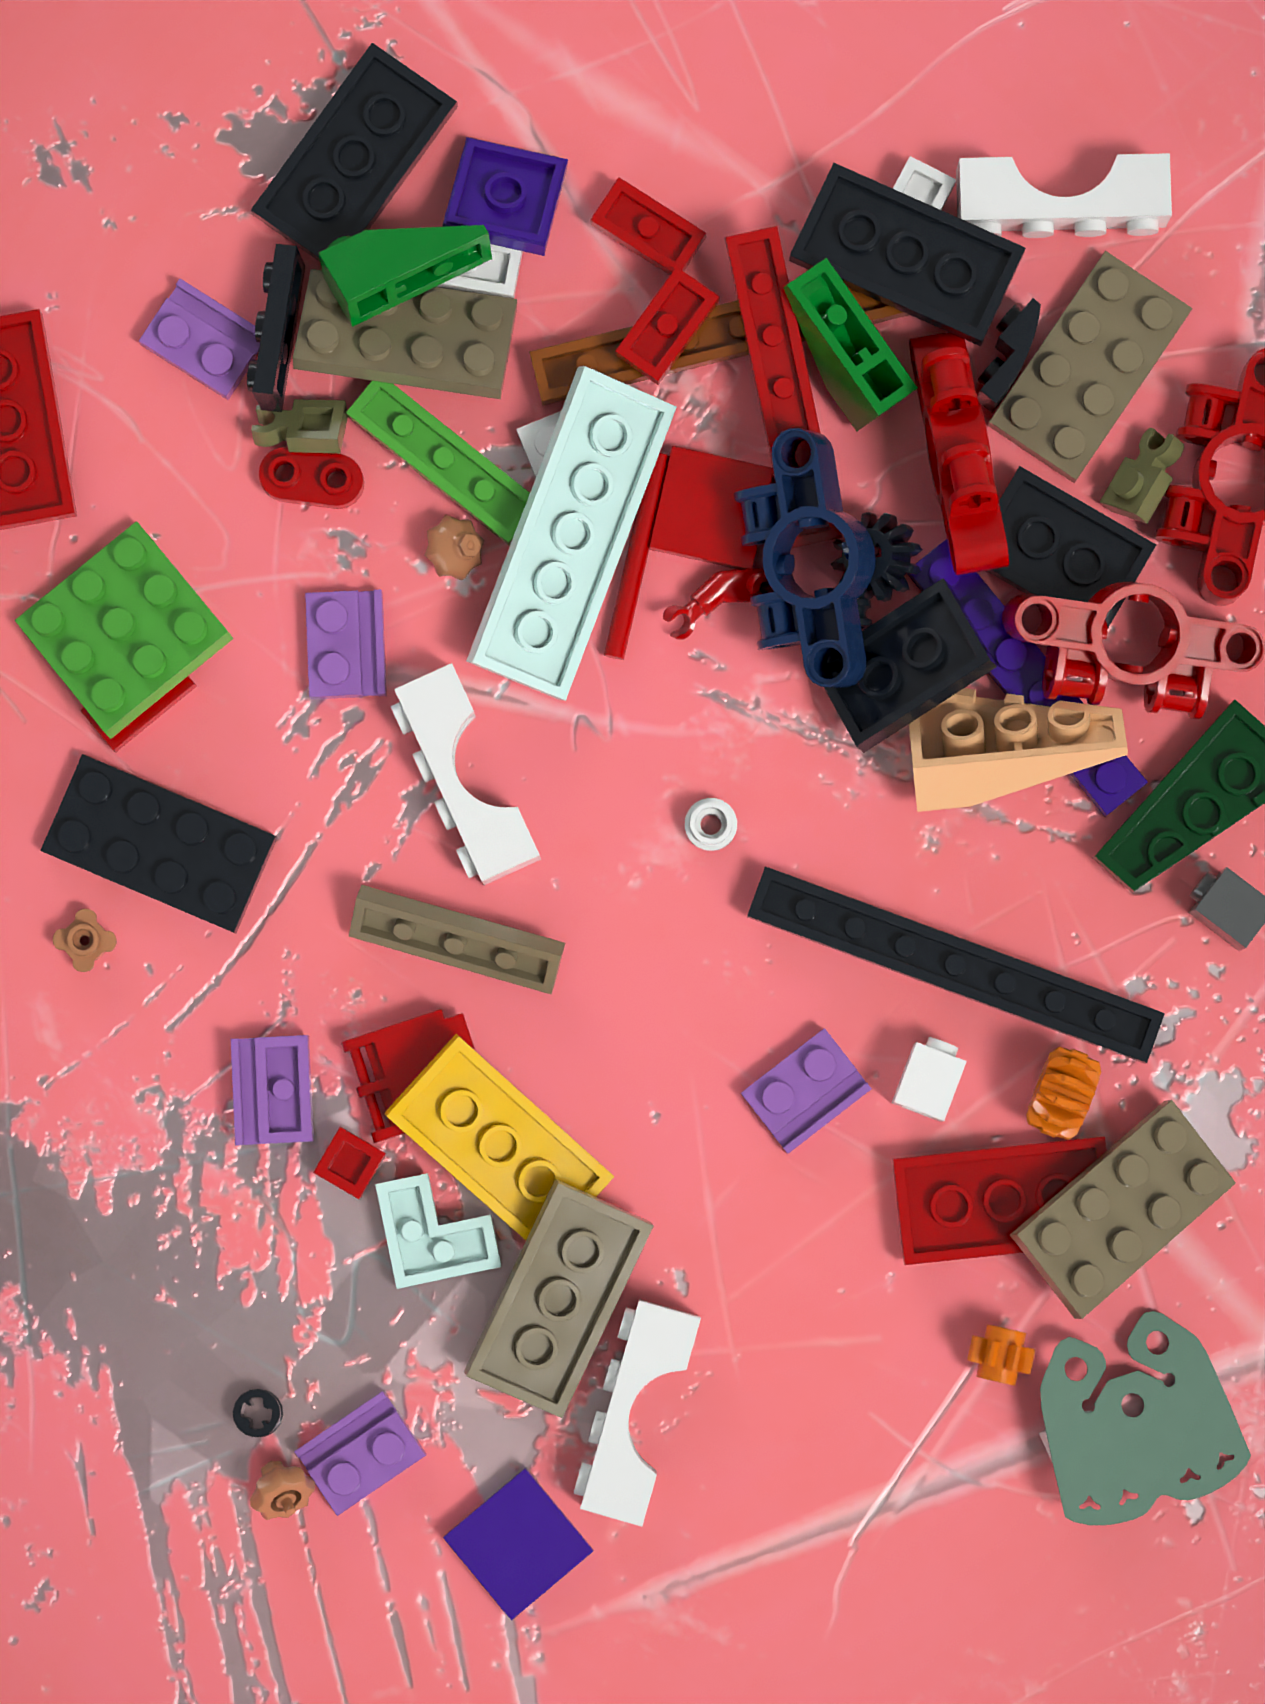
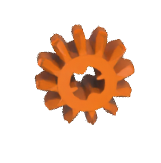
M1057 1047L1051 1051L1039 1075L1026 1113L1028 1124L1039 1129V1132L1054 1138L1060 1137L1068 1140L1076 1136L1083 1125L1100 1080L1099 1077L1102 1072L1100 1062L1089 1058L1088 1054L1075 1049L1069 1050Z

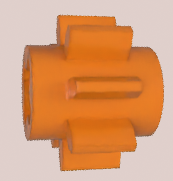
M987 1324L984 1338L972 1335L967 1360L979 1363L976 1377L1015 1386L1018 1372L1030 1375L1036 1350L1024 1347L1026 1333Z

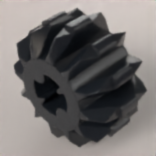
M863 513L861 515V523L871 536L875 557L879 555V549H881V557L875 559L872 579L858 599L870 600L875 595L877 600L886 602L891 600L893 589L903 593L910 590L904 576L906 573L917 575L921 572L919 566L910 563L912 556L919 554L923 549L917 543L908 542L914 530L907 524L898 525L895 515L884 513L878 519L874 513ZM836 539L832 544L837 550L843 551L842 542L846 541ZM842 552V557L837 558L830 565L834 570L845 571L846 573L848 560L844 552Z

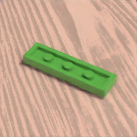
M371 381L347 410V417L510 546L530 492L392 383Z

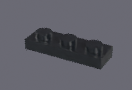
M276 244L273 262H266L264 267L263 290L264 293H268L265 311L258 312L255 322L256 342H260L258 359L250 361L247 372L248 391L253 393L263 411L282 412L305 272L304 261L297 246Z

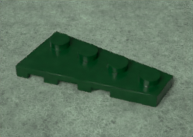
M1233 700L1096 853L1093 859L1133 893L1265 804V725L1239 702Z

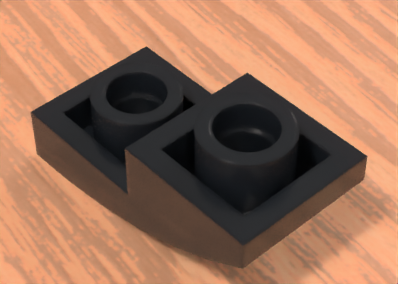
M1034 298L1024 309L1015 304L996 326V329L1002 334L998 337L995 348L1007 360L1004 362L999 357H996L977 380L983 385L978 394L979 402L991 413L1001 403L1014 384L1032 345L1041 304Z

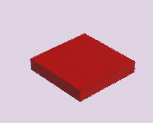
M672 446L649 550L739 570L752 569L758 545L742 546L741 537L746 533L741 503L735 501L734 493L744 489L771 484L774 474L773 468Z

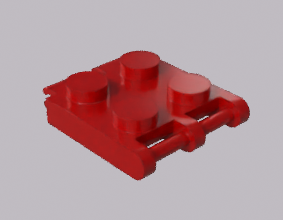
M439 1009L341 1042L344 1053L350 1052L361 1085L356 1090L359 1098H365L376 1131L371 1133L374 1143L405 1134L389 1118L390 1127L385 1128L375 1093L380 1092L385 1110H387L455 1034L475 1049L463 1013L445 1019L443 1010ZM362 1047L366 1049L376 1080L374 1082H370L360 1051Z

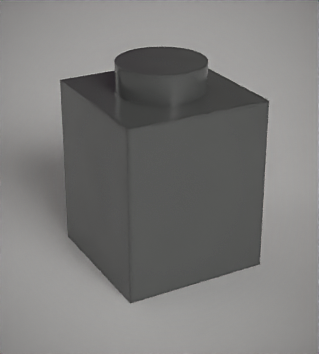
M1228 867L1221 870L1217 876L1208 871L1189 895L1196 903L1188 913L1238 951L1247 948L1265 924V895Z

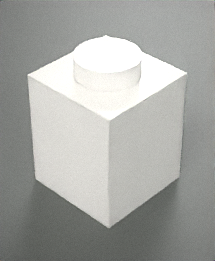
M932 1037L928 1038L926 1045L918 1042L914 1043L892 1104L939 1122L945 1121L967 1062L956 1057L959 1048Z

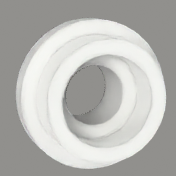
M717 798L699 800L691 806L685 817L687 837L696 847L702 850L716 851L726 847L733 840L737 831V818L734 810L729 804ZM708 815L716 816L721 822V829L716 834H706L700 825L704 817Z

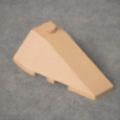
M964 688L909 724L917 812L971 807L1128 755L1123 713L1120 708L1058 701L1051 707L1024 703V696L1006 694L1005 700L976 697V689Z

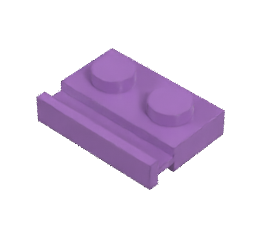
M181 278L176 283V288L170 297L166 298L139 339L141 346L227 400L230 399L247 373L250 361L256 359L260 347V342H256L255 325Z
M382 590L305 593L309 698L313 700L387 696Z
M824 1028L741 1092V1095L780 1143L785 1152L789 1154L872 1088Z
M309 1035L231 1039L235 1145L314 1142Z
M384 1390L294 1451L337 1516L427 1455Z

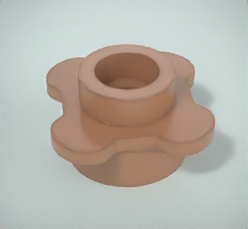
M81 909L76 913L75 920L66 929H58L54 933L53 944L55 948L64 950L73 959L74 969L79 972H88L94 968V962L100 959L105 952H111L115 949L117 939L113 932L105 931L97 922V915L94 911ZM84 935L90 939L89 944L85 946L80 943V938Z

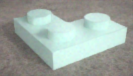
M429 1173L375 1184L397 1289L502 1267L491 1215L439 1225Z

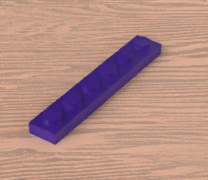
M947 539L916 563L921 572L917 575L907 573L921 592L942 578L951 585L997 665L988 674L1005 695L1024 696V703L1050 707L1058 701L1084 704L1077 697L1058 695L1054 700L1044 697L1042 682L1046 656L1036 644L1014 639L1006 632L1002 624V613L1005 606L977 572L955 575ZM1126 755L1070 773L1104 817L1148 783Z

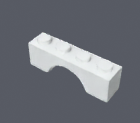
M1170 153L1117 154L1111 171L1098 186L1084 194L1072 197L1052 196L1034 188L1023 178L1012 157L959 158L956 169L957 217L998 236H1002V231H1022V236L1026 238H1045L1053 236L1054 230L1075 229L1076 236L1096 237L1105 235L1106 229L1127 228V234L1147 236L1158 233L1159 228L1166 227L1172 216Z
M448 664L394 689L400 702L390 707L403 735L413 731L421 750L412 755L425 783L432 779H435L443 798L434 801L446 829L449 830L457 826L465 846L456 849L468 878L479 875L483 885H486L541 860L518 807H497L483 803L473 797L459 781L455 766L456 748L464 730L476 718V715L453 664Z
M639 1299L636 1310L626 1307L617 1337L627 1341L622 1362L611 1359L603 1390L613 1393L607 1413L596 1411L588 1442L598 1444L593 1465L581 1464L573 1493L583 1496L580 1509L643 1526L657 1470L639 1455L632 1442L629 1431L630 1410L636 1396L650 1381L666 1373L687 1370L701 1320L700 1316Z

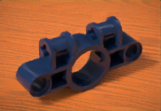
M790 428L781 432L772 446V462L776 483L744 489L734 493L735 501L741 503L746 533L741 537L742 546L764 544V573L774 591L750 597L751 606L757 607L762 637L757 642L758 650H771L801 645L804 668L807 676L813 683L821 687H850L863 677L866 670V655L857 598L866 590L874 573L876 558L874 544L863 524L852 515L843 512L835 455L831 442L825 435L818 432ZM806 440L811 448V456L809 461L800 467L795 459V451L797 446ZM830 522L844 535L846 542H842V548L848 560V568L843 580L835 588L815 590V597L805 593L795 582L792 574L795 568L794 555L790 554L796 537L803 529L827 527ZM834 650H838L843 658V669L837 677H833L827 667V660Z

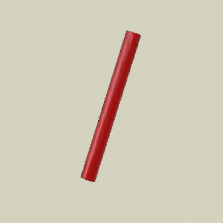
M659 453L635 517L604 651V656L624 660L670 458L666 454Z

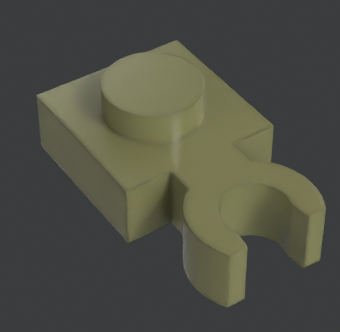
M294 399L292 410H282V412L263 411L257 405L256 413L258 422L261 425H252L251 431L254 444L261 447H270L282 441H287L289 452L341 453L348 419L346 415V401Z
M1147 429L1139 443V456L1136 460L1124 458L1100 503L1111 512L1148 524L1173 480L1165 470L1180 458L1184 450V444L1173 434H1168L1164 438L1155 429Z

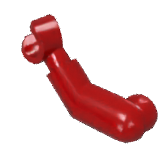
M764 569L719 571L713 574L690 596L691 601L684 607L677 605L667 607L663 613V620L670 622L682 614L684 624L679 630L673 631L670 636L683 640L692 634L695 628V621L703 614L708 616L720 604L751 602L750 597L774 591L766 579Z

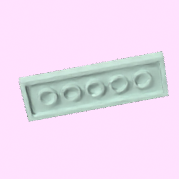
M586 366L577 368L466 662L558 700L566 701L676 411V406Z

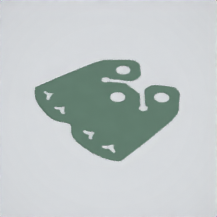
M1155 1311L1144 1313L1128 1337L1127 1348L1133 1360L1160 1373H1171L1175 1378V1384L1170 1387L1164 1385V1382L1143 1372L1135 1371L1108 1380L1094 1403V1411L1086 1413L1082 1408V1402L1090 1398L1106 1369L1104 1355L1097 1347L1072 1337L1061 1340L1054 1349L1040 1387L1041 1410L1065 1518L1073 1522L1085 1525L1118 1524L1143 1516L1151 1509L1156 1499L1161 1495H1168L1178 1500L1187 1501L1200 1498L1225 1486L1237 1477L1251 1457L1231 1405L1206 1350L1194 1334L1162 1313ZM1153 1331L1163 1332L1168 1338V1349L1159 1355L1153 1354L1147 1348V1337ZM1072 1357L1081 1358L1087 1365V1374L1080 1381L1071 1380L1065 1373V1364ZM1130 1393L1139 1395L1144 1402L1143 1411L1137 1417H1129L1122 1410V1399ZM1219 1453L1234 1455L1233 1460L1225 1461L1223 1467L1219 1470L1217 1469ZM1188 1468L1194 1474L1200 1476L1199 1480L1190 1478L1185 1483L1180 1482ZM1123 1490L1137 1493L1139 1496L1137 1499H1127L1123 1505L1119 1504L1123 1496ZM1090 1496L1101 1508L1096 1510L1088 1506L1085 1509H1080L1079 1506Z

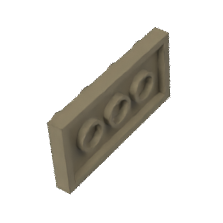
M1105 251L989 421L988 426L1075 483L1193 308Z
M311 269L293 354V369L501 399L517 312V299L434 287L352 327L326 283L323 271Z
M1166 1100L1026 1220L1010 1236L1075 1319H1083L1234 1186L1236 1182L1172 1100Z
M555 1179L464 1370L465 1375L563 1418L654 1225L644 1218Z

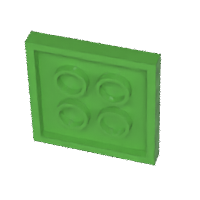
M137 521L15 619V622L110 739L234 639Z

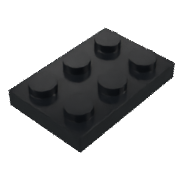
M1019 466L999 500L1008 546L1009 566L986 571L1025 594L1088 602L1092 596L1108 585L1119 582H1135L1155 549L1156 544ZM1126 598L1118 601L1107 613L1105 619L1108 628Z
M942 578L862 631L866 655V670L863 677L855 685L850 687H824L856 747L865 753L996 668L997 665L951 585ZM834 650L827 660L829 673L833 677H837L843 669V658L838 650Z

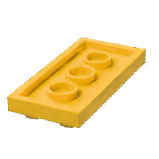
M457 1034L454 1035L385 1111V1115L525 1240L555 1179L597 1197L614 1178L610 1171Z

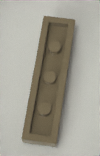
M361 885L356 897L349 937L547 994H552L565 943L365 885Z

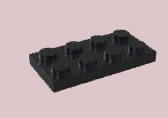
M371 43L252 207V215L320 262L319 252L327 249L333 241L343 236H354L372 227L458 107L457 101L380 47Z
M833 163L790 253L789 261L809 270L827 258L848 288L981 346L1026 248L839 164Z
M82 754L40 851L236 934L278 837Z

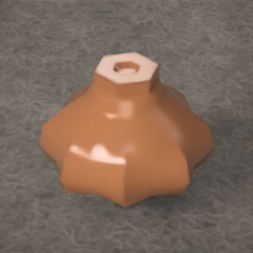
M445 515L439 525L427 530L428 546L424 556L433 563L439 577L452 576L462 581L473 568L482 564L481 549L484 539L475 531L471 520H458Z
M270 1461L261 1468L262 1477L256 1483V1489L250 1498V1505L253 1509L260 1512L264 1519L289 1518L297 1510L308 1506L309 1497L314 1492L316 1483L311 1477L305 1475L300 1467H285L281 1461Z

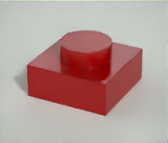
M339 1127L313 1173L360 1200L387 1153L348 1130Z

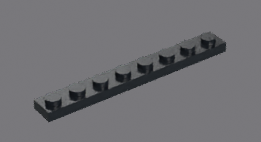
M766 866L747 918L1144 1064L1148 1062L1165 1013Z

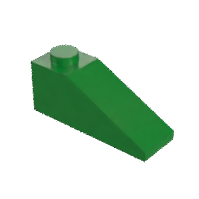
M472 225L364 230L354 236H343L336 239L327 249L319 252L324 279L349 323L354 327L492 260L489 233L485 226Z
M827 258L784 287V291L826 389L856 432L918 388Z

